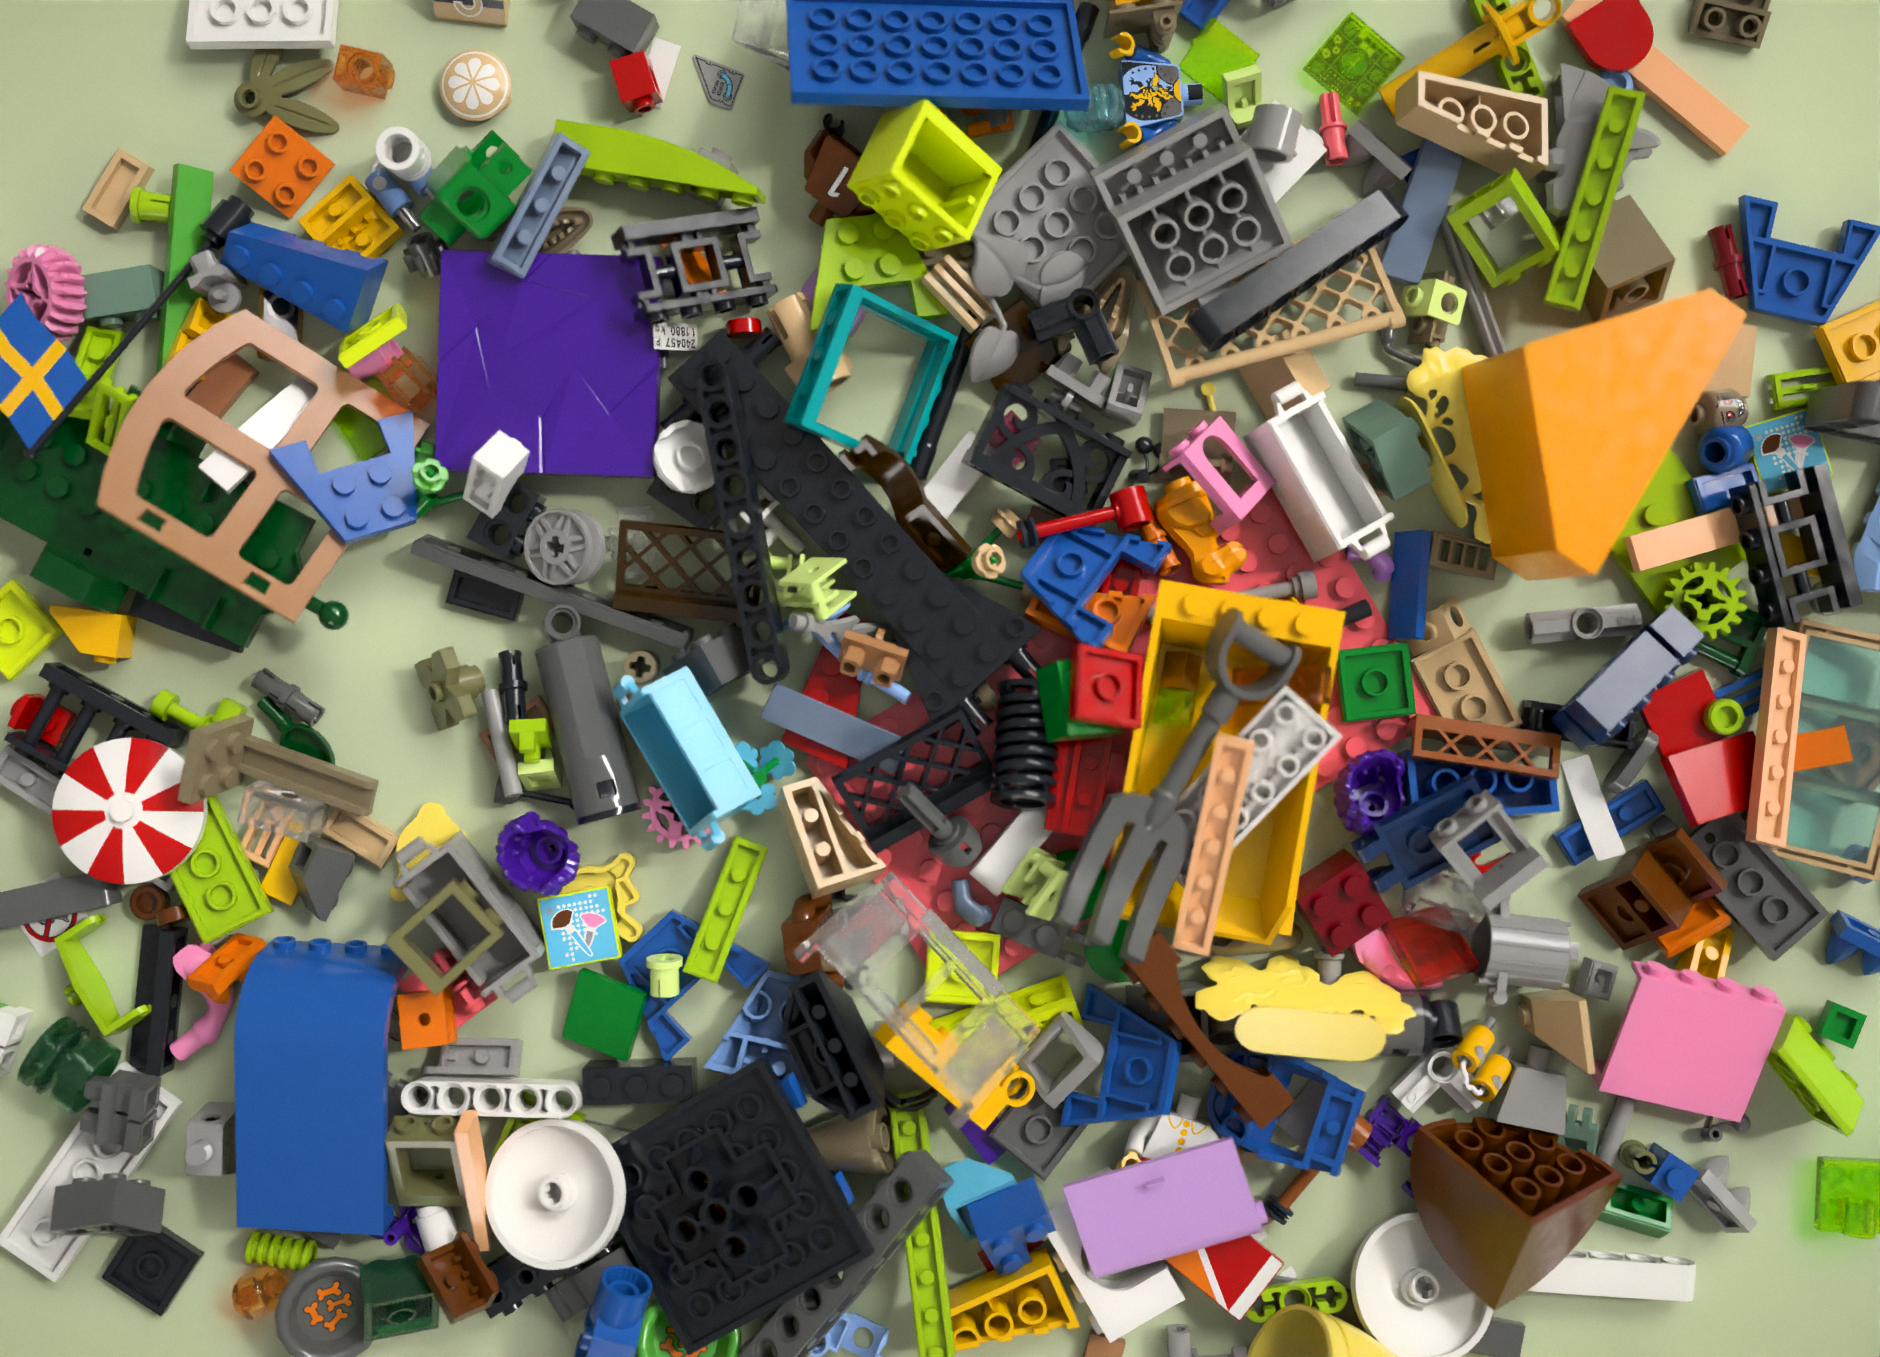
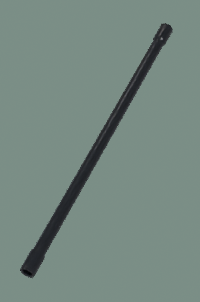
M1080 2L1075 14L1082 52L1090 38L1100 11L1097 6L1089 2ZM1061 110L1041 111L1027 151L1056 124ZM968 309L967 313L975 320L977 317ZM982 323L971 334L963 326L961 327L952 352L953 359L947 365L942 379L941 391L935 398L929 414V423L917 445L916 457H913L910 464L918 479L924 481L927 479L937 452L938 441L970 358V352L963 344V341L978 331Z

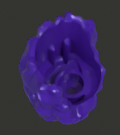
M1384 748L1372 752L1368 750L1361 755H1357L1356 758L1348 760V764L1339 770L1333 785V791L1335 792L1333 801L1337 808V815L1342 820L1346 830L1357 832L1361 836L1375 835L1372 824L1401 810L1406 800L1402 791L1404 783L1401 781L1406 766L1404 760L1397 757L1394 751H1388Z
M530 811L504 825V829L498 834V844L495 846L498 853L496 862L502 867L501 873L504 878L510 880L512 887H517L524 892L532 890L544 896H556L562 891L563 886L575 879L580 863V854L577 852L579 847L568 839L565 829L557 826L552 821L541 820L536 812Z

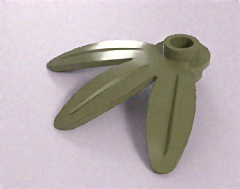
M255 49L250 67V81L242 83L234 94V103L237 110L249 118L261 117L268 112L271 116L276 115L283 122L291 126L311 132L330 134L338 132L339 124L324 112L306 103L282 98V96L302 90L324 78L333 70L334 62L330 59L305 60L291 64L272 75L284 49ZM254 93V102L247 104L248 97Z

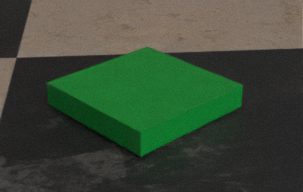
M1408 642L1339 650L1336 675L1342 722L1416 714Z
M587 968L579 970L561 1037L626 1062L632 1055L649 992Z

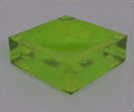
M1159 687L1153 723L1191 729L1197 692Z

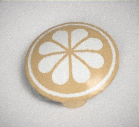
M478 49L467 50L455 55L445 65L440 77V93L447 108L462 121H484L496 116L501 110L506 109L510 105L511 78L504 63L494 54Z

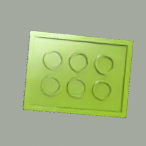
M1671 448L1668 449L1609 551L1611 557L1655 616L1662 612L1664 606L1670 604L1669 600L1662 598V594L1665 591H1673L1667 582L1671 578L1681 580L1678 575V571L1684 567L1689 573H1692V565L1695 562L1700 563L1702 570H1706L1710 562H1715V571L1720 573L1726 567L1731 570L1746 559L1745 551L1739 542L1647 570L1633 571L1625 537L1698 517L1686 485V481L1693 479V477ZM1700 579L1688 582L1682 590L1696 589Z

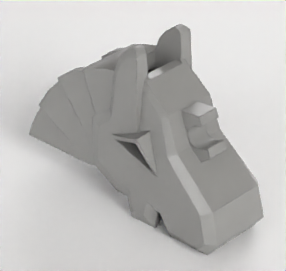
M1560 63L1551 79L1557 135L1548 150V167L1537 174V182L1546 183L1545 190L1538 194V202L1553 226L1568 221L1605 95L1610 85L1603 78L1588 70L1584 71ZM1638 125L1636 126L1623 172L1632 160L1650 157L1652 154L1651 148H1656L1660 145V139L1654 133L1638 128ZM1622 175L1616 193L1624 188Z

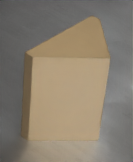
M1289 328L1272 337L1276 342L1291 338L1292 329ZM1310 349L1236 368L1266 421L1275 417L1271 394L1290 383L1298 381L1302 388L1312 396L1331 388ZM1299 395L1281 406L1285 412L1303 402Z

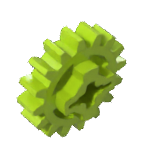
M1695 562L1692 565V573H1689L1683 567L1678 571L1681 580L1671 578L1667 582L1673 591H1665L1662 594V598L1670 601V604L1662 608V612L1670 605H1673L1681 614L1683 612L1680 607L1686 608L1692 616V619L1689 621L1702 633H1706L1709 641H1714L1717 637V630L1726 636L1731 632L1728 623L1736 626L1741 623L1742 620L1736 615V612L1739 613L1747 610V605L1739 603V599L1746 596L1747 591L1736 590L1735 586L1741 581L1740 577L1733 578L1732 580L1727 578L1730 568L1726 567L1719 573L1715 571V562H1710L1706 570H1702L1700 563ZM1700 579L1696 589L1682 590L1688 582ZM1717 583L1725 589L1728 596H1724L1717 588ZM1702 594L1707 595L1706 599L1708 602H1712L1706 609H1702V603L1696 601ZM1726 613L1721 621L1708 625L1712 614Z

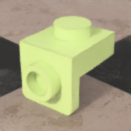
M1256 64L1222 74L1223 104L1227 107L1237 130L1248 128L1252 123L1255 107L1263 104L1262 74Z

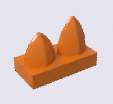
M235 933L186 978L190 989L206 993L215 1003L228 1004L232 992V983L236 979L244 983L252 961L266 946L264 939Z

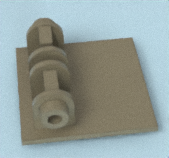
M1153 0L1150 5L1137 7L1134 3L1117 5L1114 7V10H1109L1103 39L1111 38L1122 32H1127L1130 35L1147 33L1149 48L1158 54L1164 53L1170 46L1183 2L1182 0Z
M1164 408L1158 480L1175 481L1189 476L1192 482L1195 481L1180 462L1166 472L1162 469L1172 458L1169 451L1186 438L1189 441L1190 437L1187 433L1202 420L1209 424L1221 416L1235 433L1236 412ZM1206 438L1203 442V451L1207 460L1227 484H1231L1233 456L1218 440Z

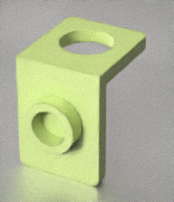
M1439 279L1420 280L1417 285L1403 287L1399 306H1401L1406 318L1430 316L1453 326L1459 325L1467 291ZM1446 293H1450L1455 301L1454 309L1450 314H1446L1441 307L1442 297Z

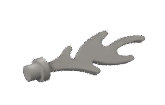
M802 612L799 615L792 614L789 618V627L796 629L797 633L809 635L814 631L821 635L826 643L831 642L830 634L834 632L838 641L842 644L846 629L874 637L879 628L886 630V633L891 631L888 625L882 623L857 624L860 620L856 615L838 620L821 621L815 620L814 616L810 613ZM896 641L890 642V643L896 644V646H898V644H897Z

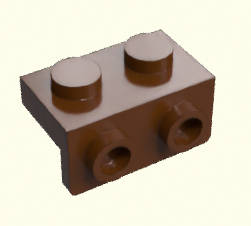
M466 1230L457 1232L451 1243L421 1255L416 1263L451 1325L489 1308L499 1292L498 1281L494 1272L488 1270L480 1256L478 1244L475 1240L470 1239Z

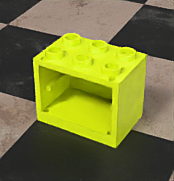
M927 99L913 103L909 107L904 106L881 115L847 187L857 194L858 199L863 204L872 207L884 218L887 225L899 230L906 236L914 248L927 252L969 241L1002 168Z

